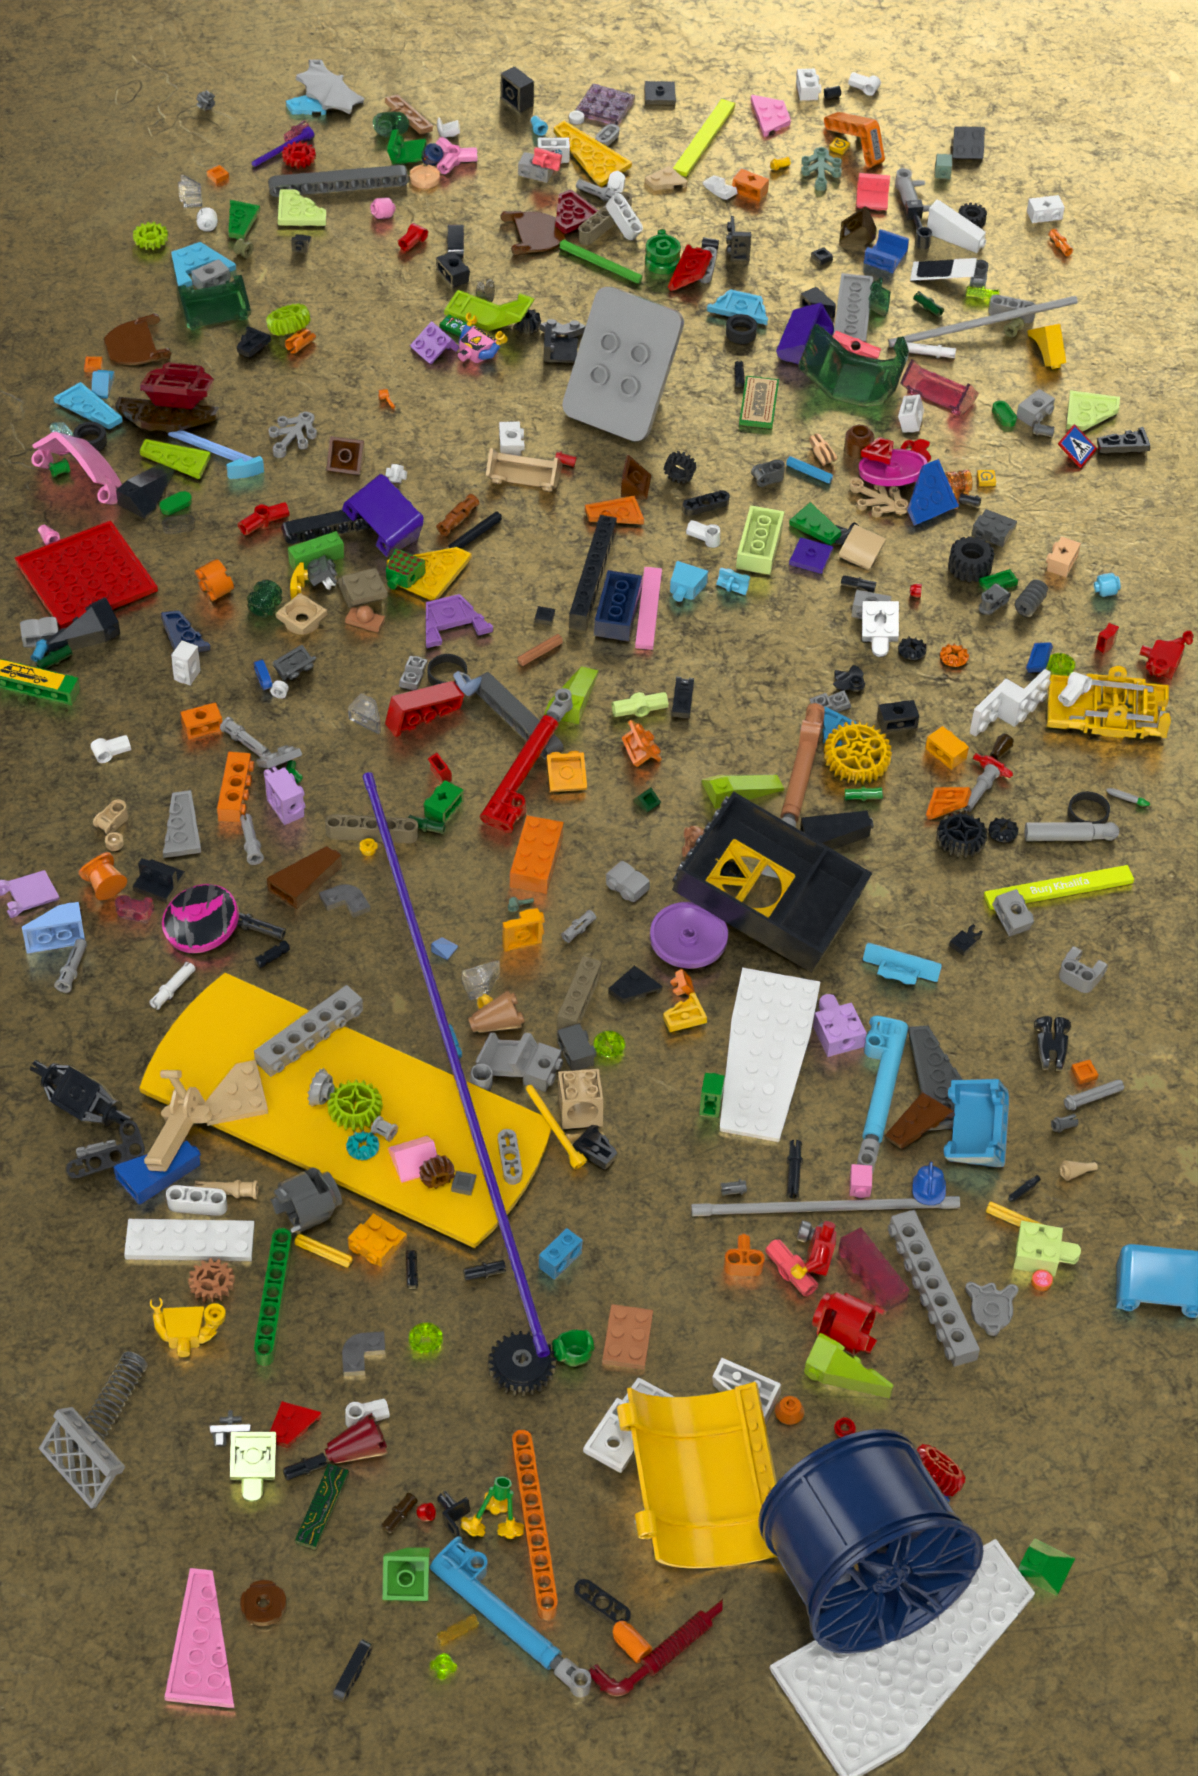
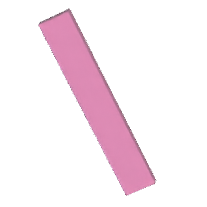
M644 567L635 648L653 650L662 568Z

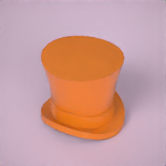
M110 852L97 856L79 870V876L83 880L91 882L96 898L101 901L116 896L127 884V878L114 867V858Z

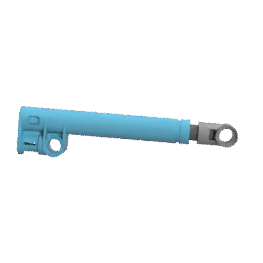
M873 1016L870 1018L869 1024L871 1029L867 1033L864 1046L865 1055L880 1060L862 1135L864 1140L861 1143L857 1165H872V1174L875 1170L880 1147L879 1143L883 1139L909 1029L907 1023L883 1016Z

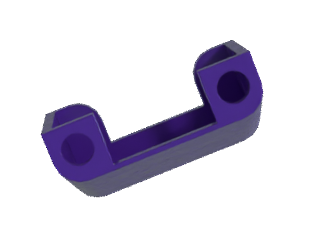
M379 474L346 500L342 508L352 521L356 520L359 513L378 533L379 537L376 547L386 557L393 555L395 549L401 550L417 541L424 523L422 513L418 512L412 503L383 474Z

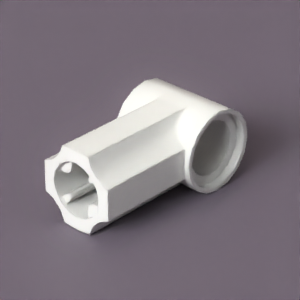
M852 72L848 84L862 89L866 95L871 96L880 87L881 81L877 76L866 77Z
M693 520L689 522L686 534L705 541L706 546L710 548L720 545L719 526L714 524L706 526Z
M1072 672L1068 678V685L1058 696L1059 701L1066 707L1072 706L1082 692L1086 693L1091 688V677Z
M123 735L107 741L102 738L96 739L92 742L91 749L99 763H106L111 760L112 756L130 751L131 746L127 735Z
M380 1399L364 1404L359 1402L348 1404L345 1413L346 1426L349 1428L370 1413H373L376 1418L374 1422L389 1418L390 1414L386 1400Z

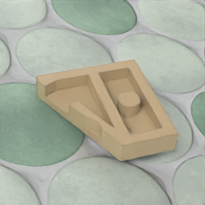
M670 166L645 177V183L653 190L673 189L674 185H682L683 188L688 187V181Z

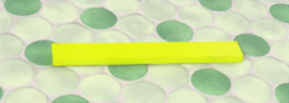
M724 99L719 101L673 167L677 173L684 177L689 175L734 110V102Z

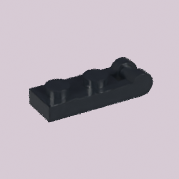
M676 676L672 717L690 718L694 678L682 679V677Z

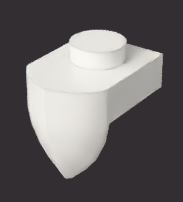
M438 118L437 130L441 137H453L460 133V124L458 120L443 124L442 120Z
M620 171L611 173L607 187L614 192H623L625 176Z

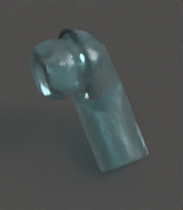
M54 422L50 425L51 433L59 432L74 436L73 432L64 422Z

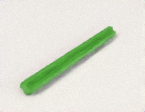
M566 240L560 242L559 247L562 250L637 284L642 281L643 276L635 271Z

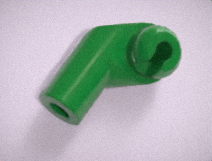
M289 760L286 770L289 774H293L296 783H300L303 776L295 770L296 762Z

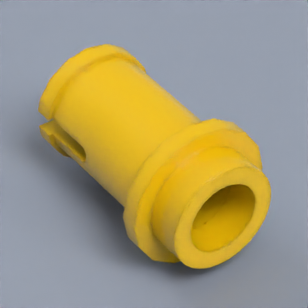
M788 156L780 159L774 158L770 161V167L775 171L791 165Z

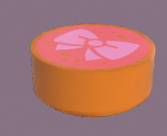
M1043 1269L1035 1271L1031 1279L1032 1286L1038 1291L1049 1290L1053 1282L1051 1273Z

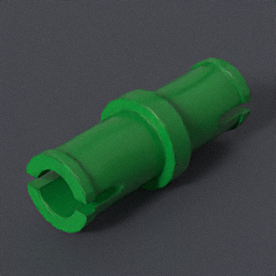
M861 786V788L855 789L845 788L844 796L845 800L861 799L866 801V799H882L883 792L882 787L865 788V786Z

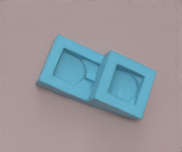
M261 456L246 462L240 458L226 464L227 477L229 479L246 478L264 472Z

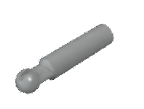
M1026 822L1024 835L1025 841H1092V839L1111 841L1118 837L1119 828L1112 822L1105 824H1093L1092 822Z

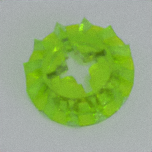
M1064 653L1052 654L1047 664L1048 671H1053L1054 675L1065 674L1069 676L1070 673L1074 672L1075 661L1071 656Z
M603 1031L595 1037L593 1045L600 1057L605 1056L607 1059L614 1057L616 1059L617 1055L623 1053L625 1040L615 1031ZM606 1041L610 1045H613L612 1049L606 1046Z
M432 1323L417 1324L409 1333V1345H411L414 1351L420 1352L421 1355L423 1353L431 1354L433 1351L439 1350L440 1345L443 1343L442 1331ZM430 1336V1342H422V1337L427 1338Z

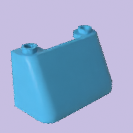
M999 1079L951 1080L948 1097L955 1104L952 1141H948L947 1145L944 1146V1156L951 1162L1004 1167L1009 1113V1093L1007 1088Z
M1136 1244L1123 1246L1116 1265V1308L1133 1311L1140 1305V1302L1182 1306V1313L1187 1317H1198V1251Z

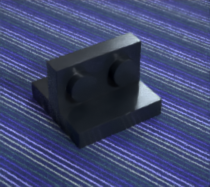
M141 858L138 863L140 876L132 887L133 891L168 903L185 878V871L153 859L149 861Z

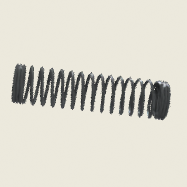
M127 1351L123 1353L118 1361L119 1364L115 1366V1370L112 1372V1376L105 1383L102 1393L98 1395L99 1399L95 1400V1405L92 1406V1410L88 1412V1416L85 1418L87 1424H94L106 1432V1434H102L93 1429L95 1433L103 1438L102 1441H105L104 1436L108 1435L107 1430L112 1429L110 1424L115 1423L113 1418H118L117 1413H120L122 1411L121 1407L125 1406L124 1401L129 1400L127 1395H131V1390L135 1389L134 1384L138 1383L137 1378H141V1373L145 1372L148 1367L145 1359L134 1352ZM122 1366H126L129 1369L138 1372L140 1376H134L133 1374L127 1372ZM118 1371L124 1372L129 1376L135 1378L136 1382H132L127 1378L123 1377ZM115 1377L122 1378L123 1380L129 1382L133 1386V1388H129L124 1384L120 1383ZM112 1383L119 1384L120 1386L126 1388L130 1393L127 1394L122 1392L121 1390L117 1389ZM109 1389L118 1391L119 1393L123 1394L127 1399L119 1398L118 1396L111 1393ZM105 1394L111 1395L116 1399L120 1400L123 1403V1405H119L111 1401L105 1396ZM102 1400L108 1401L116 1405L120 1409V1411H116L108 1407L102 1402ZM98 1406H102L113 1411L116 1414V1417L110 1416L109 1414L105 1413ZM95 1412L108 1416L113 1422L102 1419ZM92 1418L105 1422L110 1428L97 1424ZM72 1439L73 1447L79 1452L78 1444Z

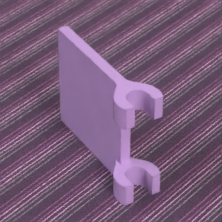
M45 870L10 881L0 880V896L10 891L15 900L7 903L9 908L7 913L10 918L18 916L24 910L59 900V895Z

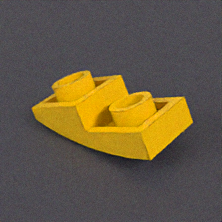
M299 563L292 575L290 583L291 600L301 593V588H305V580H308V570H304V563Z

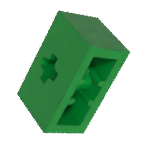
M444 780L440 786L435 788L432 796L425 800L423 804L424 816L434 821L446 823L464 802V789Z
M705 1072L699 1115L719 1118L725 1075Z

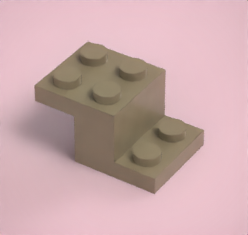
M376 568L344 575L342 578L337 579V584L348 608L382 600V598L387 597V591Z

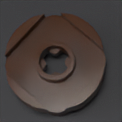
M270 1580L253 1582L241 1595L240 1607L242 1615L250 1625L269 1626L281 1621L282 1615L286 1610L284 1591ZM261 1599H266L269 1605L261 1607L257 1603H261Z

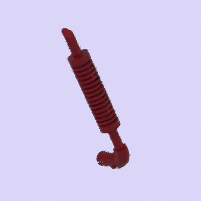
M723 1599L706 1613L699 1610L678 1630L662 1641L651 1653H648L641 1659L642 1667L629 1678H624L622 1681L617 1682L614 1678L611 1679L598 1664L593 1665L595 1670L591 1667L588 1671L591 1679L600 1687L601 1692L604 1691L609 1695L622 1696L631 1692L634 1689V1685L647 1674L655 1676L672 1662L676 1656H679L693 1642L713 1627L712 1619L723 1611Z

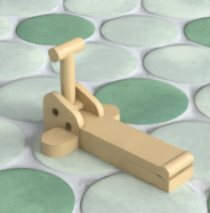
M162 1070L160 1072L161 1078H169L175 1089L170 1105L166 1106L161 1112L166 1123L147 1157L144 1159V1163L147 1164L149 1171H167L193 1123H206L213 1116L210 1108L203 1106L205 1100L196 1087H190L187 1091L179 1080L182 1076L180 1070Z

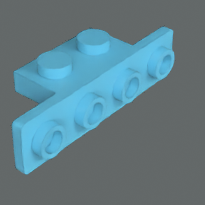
M872 943L866 944L863 961L879 965L877 974L887 979L900 980L904 984L915 985L918 977L937 982L942 967L941 963Z

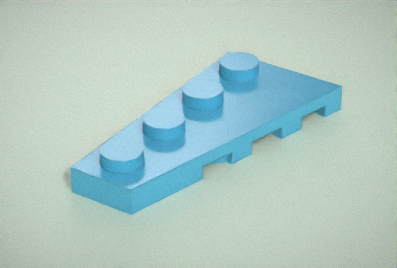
M81 382L54 397L55 403L93 422H97L107 429H111L123 422L121 415Z

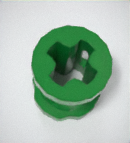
M63 458L62 461L48 464L53 478L57 477L58 474L71 472L66 458Z

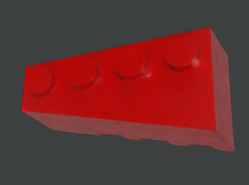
M454 681L391 696L385 725L395 737L401 736L402 731L407 729L412 731L416 729V725L422 722L425 724L432 722L435 716L439 715L442 717L460 709L464 693Z

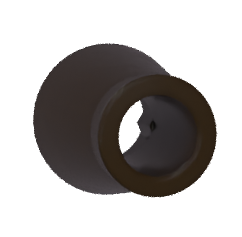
M1006 733L999 735L990 756L999 761L1013 747L1014 739Z

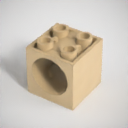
M599 1069L558 1072V1102L562 1129L584 1128L591 1125L603 1126V1093Z

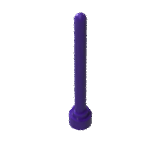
M308 126L302 129L300 135L252 161V166L256 167L284 151V147H287V144L292 145L293 142L297 144L302 140H311L315 137L312 128Z

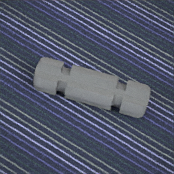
M110 1140L107 1143L101 1142L88 1145L87 1148H77V1158L117 1146L116 1141Z

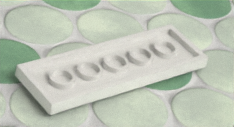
M128 1219L124 1256L125 1259L209 1261V1258H212L213 1261L221 1259V1261H252L255 1223L254 1221Z

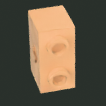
M1061 536L1059 542L1054 543L1052 554L1049 553L1047 556V571L1067 577L1079 555L1081 543Z

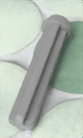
M1115 1080L1073 1096L1067 1095L1064 1099L1065 1107L1068 1110H1076L1078 1106L1124 1090L1123 1081Z

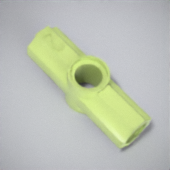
M639 692L633 694L629 699L613 701L611 706L614 717L630 714L643 717L652 710L668 708L669 703L666 692L646 696L644 693Z

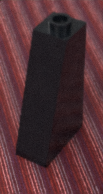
M868 810L801 817L800 831L833 850L870 837V831L874 827L873 818L869 817Z

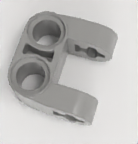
M1073 946L1061 964L1059 979L1080 992L1088 993L1102 979L1107 971L1108 964L1098 960L1094 967L1090 968L1080 963L1079 960L1083 951Z

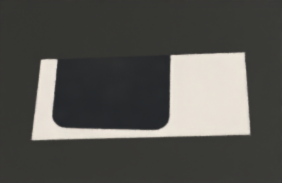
M977 258L914 262L910 281L974 277Z

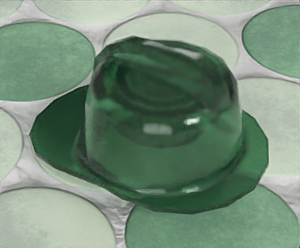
M382 112L374 116L372 125L380 136L390 137L392 130L396 129L399 130L400 135L404 134L409 128V120L401 112Z

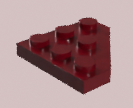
M567 190L559 194L555 227L564 234L578 229L583 222L598 210L573 190Z

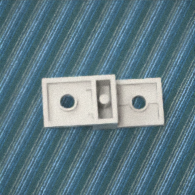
M1044 669L1025 689L1006 678L974 709L970 734L976 737L980 732H984L991 721L994 722L997 717L1013 727L1019 722L1022 723L1027 714L1033 712L1037 705L1047 698V688L1051 682L1049 680L1051 672Z
M639 1377L631 1387L638 1392L648 1395L674 1397ZM628 1393L623 1400L616 1398L583 1448V1453L622 1473L635 1453L632 1432L620 1430L617 1406L629 1403ZM610 1440H616L620 1445L613 1448L607 1443Z

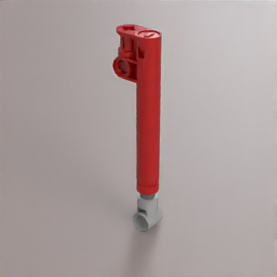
M561 688L556 691L555 699L547 710V715L541 718L480 814V819L485 824L505 833H512L514 823L527 813L525 798L517 793V791L558 728V722L562 720L566 712L572 709L573 703L570 690Z

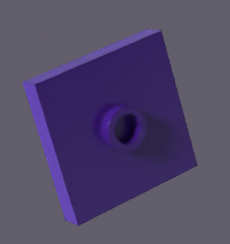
M800 537L789 560V565L823 574L832 554L833 546Z

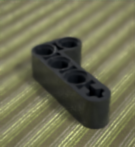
M131 1120L123 1122L118 1129L122 1144L70 1161L65 1168L66 1175L71 1179H78L142 1156L145 1146L138 1125ZM125 1125L133 1127L134 1133L132 1135L124 1134L123 1127ZM132 1144L140 1147L138 1155L130 1153L129 1148ZM111 1151H118L120 1153V1160L118 1162H113L110 1159L109 1154ZM92 1157L100 1160L99 1168H92L89 1161ZM82 1160H85V1167L89 1172H85V1168L80 1169L78 1175L70 1172L72 1164L78 1167L83 1165Z

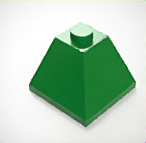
M1034 1538L1018 1570L1027 1582L1058 1596L1076 1558Z

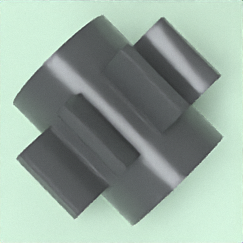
M207 90L200 92L196 98L198 101L197 106L204 111L212 109L215 105L213 100L215 96Z

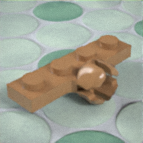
M399 95L385 97V104L391 108L390 113H393L389 115V121L393 126L399 127L409 124L419 134L433 131V125Z

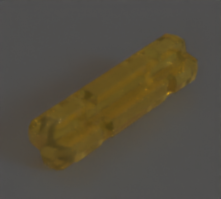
M472 1614L466 1617L465 1621L461 1620L449 1626L447 1631L442 1630L436 1634L438 1643L443 1646L449 1643L450 1639L453 1641L466 1634L468 1629L473 1630L479 1626L478 1619Z

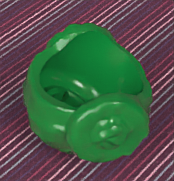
M587 1329L563 1332L552 1341V1351L555 1352L556 1360L559 1362L563 1361L572 1367L587 1363L591 1358L592 1352L595 1350L593 1337Z

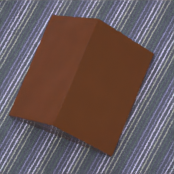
M330 436L326 470L360 475L365 461L364 440Z
M627 455L621 480V497L635 496L636 499L646 500L652 475L630 455Z

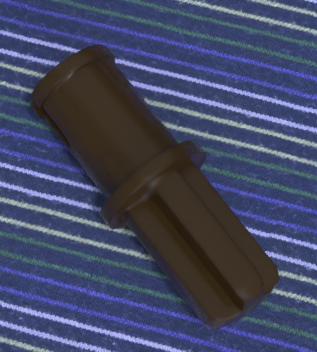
M407 1493L397 1506H393L392 1512L381 1524L385 1532L392 1533L402 1520L407 1519L409 1511L418 1503L417 1498L413 1494Z

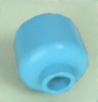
M1114 573L1098 575L1096 582L1093 583L1095 592H1098L1101 597L1116 595L1118 590L1121 589L1120 579Z

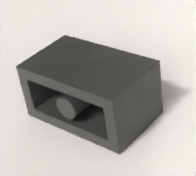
M580 1023L557 1030V1043L571 1071L594 1066V1057H596V1050L593 1045L590 1046L588 1033L582 1029Z

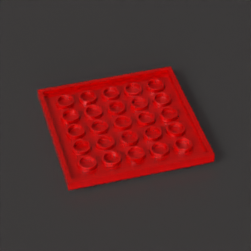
M111 520L15 557V563L52 617L56 618L60 630L69 627L73 623L72 619L76 616L78 618L86 612L85 608L103 597L108 600L111 608L115 609L158 591V586Z

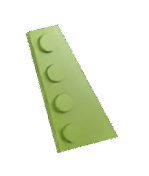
M145 439L140 448L141 456L197 479L201 478L211 458V453L208 451Z

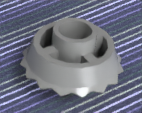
M324 1068L316 1072L309 1085L308 1100L311 1107L324 1104L331 1098L330 1093H334L335 1085L333 1084V1078Z

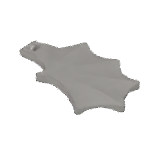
M309 60L308 70L296 75V80L303 83L306 87V96L318 100L323 110L336 108L350 114L355 104L364 103V98L349 89L343 82L344 75H335L330 72L322 60Z

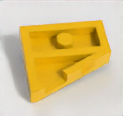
M695 992L689 994V999L685 1002L680 1001L675 1007L664 1012L663 1020L669 1032L705 1024L707 1023V1016Z

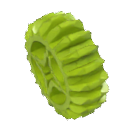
M299 303L277 308L266 318L268 330L277 336L290 335L300 331L311 321L307 306Z
M357 1079L354 1083L348 1080L346 1085L340 1082L339 1088L334 1087V1093H330L331 1098L327 1102L328 1114L331 1116V1120L336 1122L338 1127L344 1125L345 1131L349 1127L352 1128L353 1132L356 1128L363 1130L364 1126L370 1128L371 1122L374 1123L375 1119L381 1115V1110L383 1109L382 1096L379 1094L378 1089H373L372 1083L366 1085L365 1080L362 1083H358Z

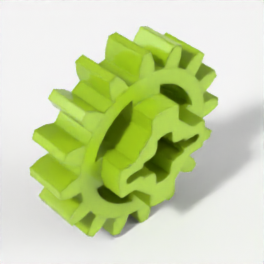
M148 221L146 225L141 223V227L136 226V230H133V240L135 245H140V248L146 247V250L149 248L154 250L155 247L161 248L160 245H165V242L168 241V230L161 223L156 225L155 222L150 224Z

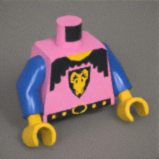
M470 312L467 313L466 320L468 323L464 325L460 335L458 358L461 361L470 359L475 363L492 359L498 353L501 347L500 344L507 342V336L503 335L502 331H498L495 339L478 327H471L473 324H476L477 317L474 315L473 319L470 320L472 314Z

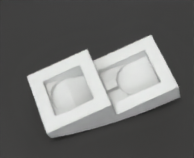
M713 175L703 181V185L709 191L725 200L737 194V188L726 185L724 178Z

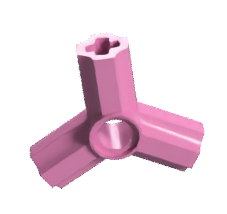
M444 137L439 138L436 142L443 149L444 157L437 164V169L441 174L446 175L450 173L453 167L461 162H477V148H460L458 145H452Z

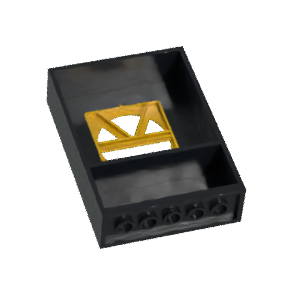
M733 791L730 797H725L720 810H716L712 817V822H708L703 835L697 838L694 844L695 847L689 850L685 857L686 860L680 863L677 873L672 880L674 882L672 890L812 973L862 894L872 872ZM741 857L760 860L752 874ZM734 859L746 878L720 876V871L727 861ZM766 865L774 870L780 880L781 895L777 902L765 908L749 907L743 903V900ZM722 885L743 887L736 898L726 893Z

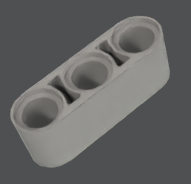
M993 295L990 298L988 313L995 315L1036 304L1017 298ZM1035 314L1020 318L1023 319L1024 323H1032L1035 319Z

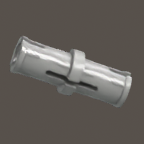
M587 910L579 919L572 921V925L561 933L562 938L567 943H570L579 933L585 932L586 927L596 920L594 912ZM583 922V924L579 928L574 930L578 925H580Z

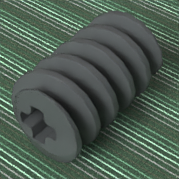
M1031 580L1015 600L1017 612L1024 617H1031L1047 597L1048 586L1041 580Z

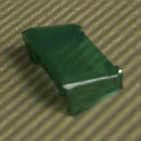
M242 274L234 276V281L230 283L227 280L223 285L194 290L193 287H190V290H188L186 285L177 286V299L186 326L192 330H196L201 326L238 319L241 321L246 320L251 315V307Z

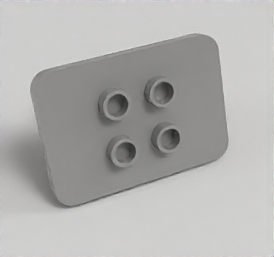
M615 287L599 289L591 307L562 403L564 412L571 418L631 441H640L647 438L650 434L683 331L684 318L682 314L675 309Z

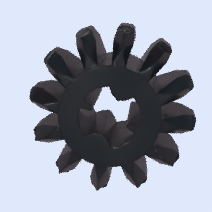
M529 309L520 322L514 323L515 330L525 334L538 332L541 324L540 313L536 312L535 309Z

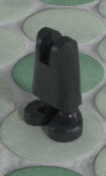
M1039 1017L1034 1021V1028L1036 1031L1041 1032L1037 1035V1045L1042 1070H1048L1049 1062L1055 1061L1056 1071H1062L1066 1060L1069 1039L1065 1033L1071 1030V1022L1066 1018L1056 1017L1054 1020L1055 1036L1052 1039V1017Z

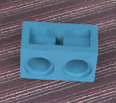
M566 1228L539 1254V1269L555 1280L582 1253L583 1240Z

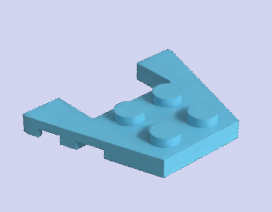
M201 242L171 252L179 290L192 286V280L188 276V274H191V271L219 259L229 268L230 272L236 270L235 263Z

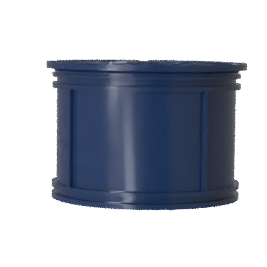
M873 1429L853 1433L815 1450L794 1465L775 1484L767 1495L758 1518V1528L768 1549L780 1560L806 1605L807 1614L810 1618V1630L814 1639L824 1649L836 1653L850 1654L874 1650L892 1641L901 1640L921 1629L941 1615L963 1594L972 1582L983 1559V1543L976 1530L969 1524L964 1523L955 1514L922 1463L921 1456L910 1439L894 1430Z

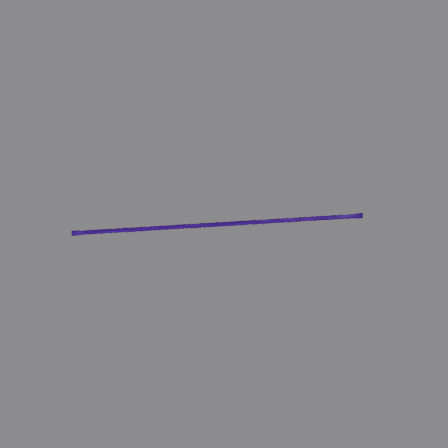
M367 772L362 776L364 785L372 804L533 1335L537 1356L540 1358L546 1357L550 1354L546 1337L543 1334L377 792L374 775L371 772Z

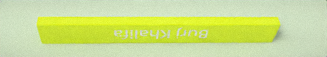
M1124 865L984 891V898L989 910H994L992 903L995 898L1015 889L1024 897L1026 904L1133 884L1134 877L1129 866Z

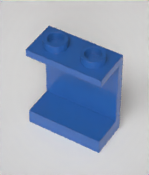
M880 229L878 241L874 247H867L865 250L864 264L893 273L908 251L909 238Z

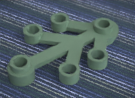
M818 147L814 150L813 155L801 158V164L803 165L801 174L808 176L811 172L818 169V178L815 180L814 187L818 191H824L827 189L824 169L831 173L833 177L839 178L842 173L841 168H839L841 167L842 160L838 157L833 158L830 156L826 148ZM818 160V162L809 166L811 162ZM825 160H827L828 162H830V163L832 164V166H830L829 164H827V163L825 162Z

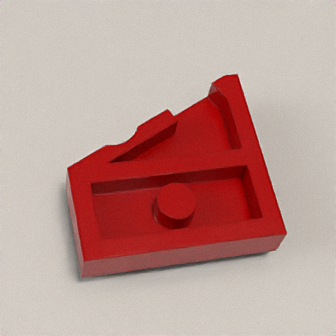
M878 437L861 450V457L889 465L891 463L894 441Z
M282 1401L270 1429V1432H276V1445L289 1448L296 1442L298 1437L308 1431V1427L321 1419L322 1412Z

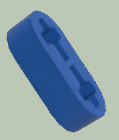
M263 659L255 661L254 669L262 689H271V677Z

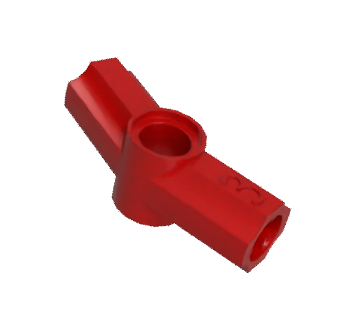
M286 502L269 507L264 504L257 505L254 513L238 522V528L246 536L259 527H268L271 521L290 516L288 505Z

